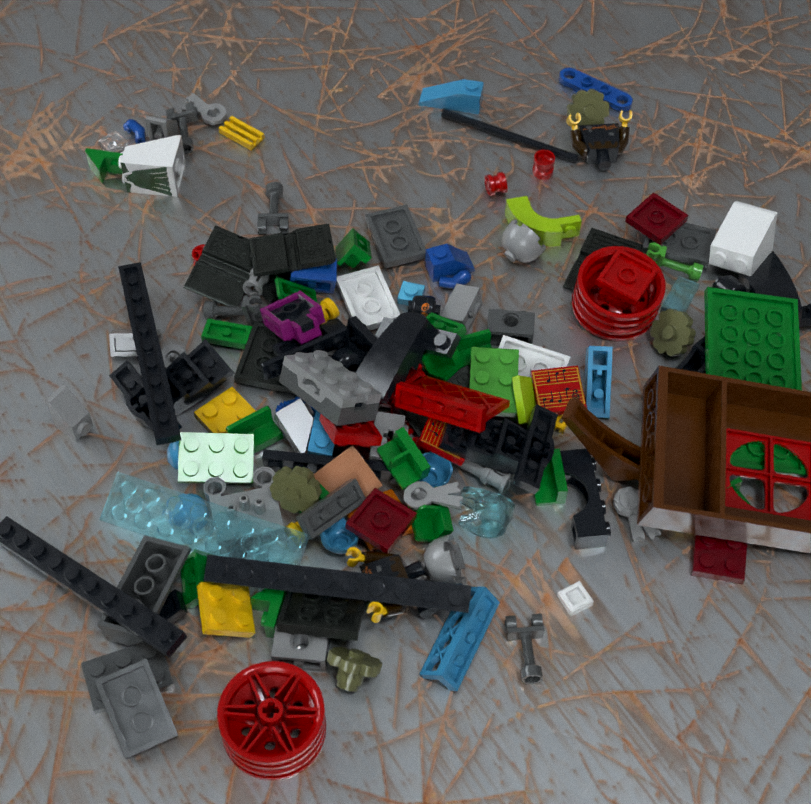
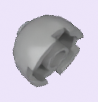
M514 219L508 224L502 234V246L506 250L504 255L512 262L515 260L521 263L532 262L541 256L546 250V246L543 244L540 246L538 243L540 240L539 236L525 224L521 227L518 226L517 220Z
M449 534L433 540L425 550L424 561H421L426 572L424 576H429L431 581L464 585L466 577L461 576V569L465 568V563L458 543L453 545L451 542L453 535Z

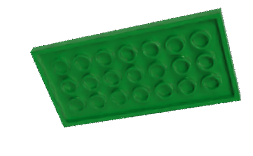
M707 287L704 291L706 374L802 390L798 299ZM751 442L740 446L732 453L730 463L736 467L764 470V445L761 442ZM774 445V471L778 474L803 478L806 475V469L802 462L789 450L779 445Z

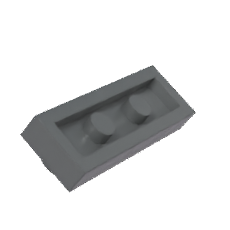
M350 479L296 516V519L306 539H314L359 507L366 497L357 479Z

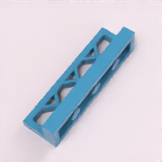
M471 587L470 596L473 597L469 604V613L450 611L419 674L423 679L439 680L450 691H458L500 603L486 587ZM463 616L461 622L454 626L456 621ZM452 638L450 644L443 648L445 643ZM440 662L437 670L432 671L434 665Z

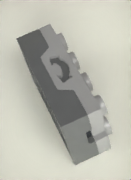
M316 350L313 353L297 352L295 355L284 356L279 382L336 426L376 419L382 394L374 389L372 384L363 381L356 373L346 369L341 362L335 361L328 356L327 352Z

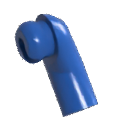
M128 119L123 124V129L127 133H135L136 144L146 142L145 128L136 120Z
M463 269L452 278L441 276L439 287L454 289L456 283L466 285L471 280V273Z

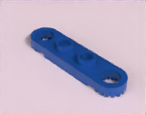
M564 68L560 71L559 83L564 85V87L567 86V88H571L576 93L581 89L587 92L592 88L603 93V100L607 101L609 107L616 110V112L623 110L625 113L631 109L633 99L629 94L574 68ZM569 75V77H570V75H571V77H573V79H567V78H565V76L567 77V76ZM623 100L626 104H620L618 101Z

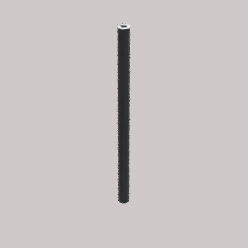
M447 109L442 111L441 116L537 150H549L555 156L574 163L578 161L579 155Z

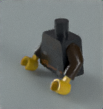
M623 110L620 112L618 118L622 123L621 127H619V123L579 125L578 129L577 124L581 121V115L577 112L575 114L576 122L571 119V114H569L566 123L572 128L570 130L572 148L580 156L584 157L587 164H598L601 170L609 169L611 163L617 161V156L621 155L628 145L630 129L628 123L632 118L631 111L629 112L628 119L622 117Z
M350 547L345 554L346 556L354 557L348 559L347 565L349 567H355L358 562L362 564L359 566L361 573L417 579L426 574L420 560L407 566L402 557L397 554L361 553L356 547ZM371 602L366 613L374 612L371 621L378 623L382 616L390 617L403 614L408 606Z

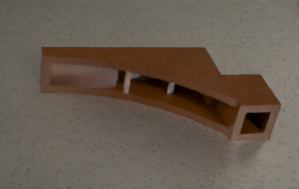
M578 398L570 399L561 419L611 480L639 481L641 447L610 429L592 414Z

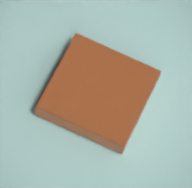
M354 445L314 474V478L329 493L348 480L355 478L366 498L374 488L379 489L383 486Z

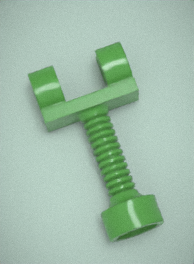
M657 243L649 244L647 248L649 250L646 255L653 259L659 267L663 266L672 270H678L687 274L689 280L699 281L703 270L702 264L694 262L688 266L677 261H671V259L665 258L666 246L661 247Z

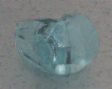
M470 486L463 487L461 495L464 498V502L462 504L472 509L474 513L461 515L459 525L482 538L493 539L501 537L513 519L515 510L513 501L504 495ZM481 520L482 524L476 526L472 521Z

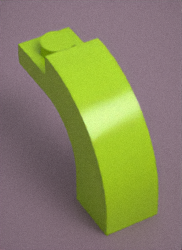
M528 196L506 199L505 216L508 224L514 219L517 220V225L520 227L525 224L539 236L540 240L538 243L541 246L542 244L545 246H561L562 238H572L580 235L582 222L580 215L546 218L537 214L532 209Z

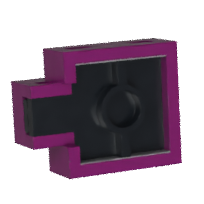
M298 291L260 309L264 325L283 341L295 339L298 343L304 344L322 335L319 327L320 324L325 322L322 307L302 291Z

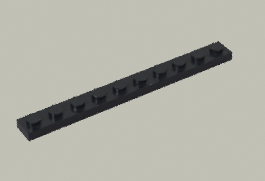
M141 262L118 266L156 445L181 441Z
M8 516L0 522L1 546L168 658L173 655L187 638L184 631Z
M208 554L204 575L205 582L469 613L471 586Z

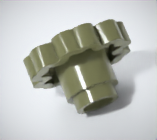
M592 88L587 92L581 89L572 95L571 100L573 103L567 105V117L571 114V119L576 122L575 114L578 112L581 115V121L577 124L578 129L579 125L604 124V118L609 115V103L603 100V93Z
M667 309L660 312L659 320L653 321L650 332L651 336L655 338L653 346L660 354H668L673 357L685 354L687 346L693 345L696 335L695 329L691 327L693 319L687 312L676 309Z
M287 466L282 467L273 476V483L270 486L272 498L280 501V506L291 513H297L299 510L304 512L319 501L318 498L322 493L320 483L314 479L313 472L308 468L295 466L293 469Z
M333 647L329 650L327 657L330 665L338 667L336 676L338 680L337 686L352 692L358 691L359 686L363 684L364 677H377L383 664L378 658L371 657L368 653L345 647Z

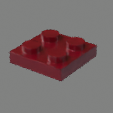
M653 192L626 216L625 222L661 245L687 222L689 215Z
M374 488L345 523V529L384 553H389L414 522L417 513L377 488Z
M695 535L691 576L743 585L745 580L747 543Z

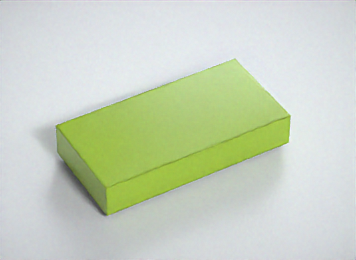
M518 375L512 377L518 423L528 425L531 411L536 405L531 377Z

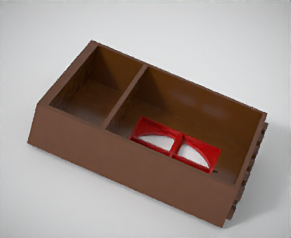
M658 366L643 386L637 525L811 553V392ZM761 442L764 445V470L760 471L733 466L730 463L732 453L747 443ZM774 445L784 447L793 453L804 465L807 471V478L776 473L774 471ZM730 476L762 481L764 484V508L757 509L739 497L733 487H729L731 485ZM774 483L803 487L807 490V498L796 509L778 513L774 510Z

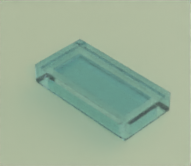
M678 276L660 312L667 309L686 312L700 284Z

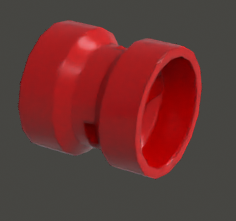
M539 150L535 153L532 173L537 179L546 180L552 177L555 164L554 153L549 150Z

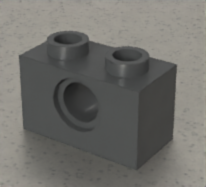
M489 309L487 329H490L491 332L490 344L499 346L503 335L533 344L535 313Z

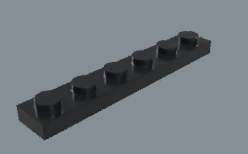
M266 449L263 450L262 456L264 467H269L274 472H277L284 466L291 469L299 466L310 469L313 474L336 458L333 456ZM365 460L380 481L398 485L384 462Z

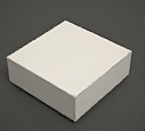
M580 581L557 593L558 599L570 616L589 608L594 602Z

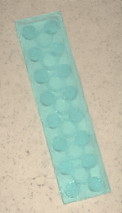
M118 471L99 519L100 521L141 535L188 546L192 552L204 556L208 554L300 565L310 537L309 534Z

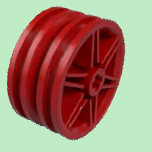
M609 246L598 249L587 256L579 268L571 300L574 316L584 329L601 339L618 342L636 339L652 327V323L657 317L666 290L664 275L653 259L636 249L624 246ZM618 248L659 269L657 276L636 306L595 285L596 279Z
M280 661L257 663L236 674L226 685L220 696L217 720L224 748L233 764L245 774L269 781L287 779L308 768L321 752L326 738L324 699L315 680L303 669ZM273 688L278 689L274 695L275 698L270 696V691ZM246 701H252L255 703L244 705ZM297 702H300L303 704V707L293 705ZM270 713H274L273 718H268ZM244 728L251 729L247 736L242 734ZM293 730L301 731L298 737H291ZM265 745H276L272 750L265 749Z

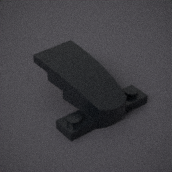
M774 251L768 255L752 276L736 272L739 276L738 280L745 286L746 292L798 299L799 328L811 326V304L807 306L801 305L795 285Z
M418 312L401 313L396 319L384 317L375 334V337L378 339L361 362L356 374L363 381L372 384L373 388L382 394L381 403L388 404L396 384L401 381L405 382L410 369L417 370L424 352L451 359L461 337L457 333L435 329L429 320Z
M206 339L188 355L183 352L167 368L165 367L176 416L204 399L235 374ZM126 360L109 377L125 395V403L135 419L143 426L153 430L142 376ZM178 422V426H179V430H180V429L182 428V426H181V424Z
M536 404L531 411L527 430L507 418H504L501 423L491 418L486 422L485 430L481 433L446 423L438 448L473 463L515 474L512 484L536 494L540 488L543 472L554 454V440L552 436L558 414Z

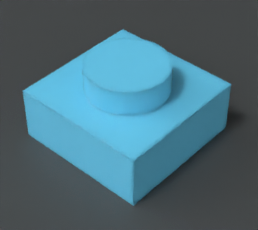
M403 281L397 297V304L408 306V301L412 300L415 295H424L425 285Z

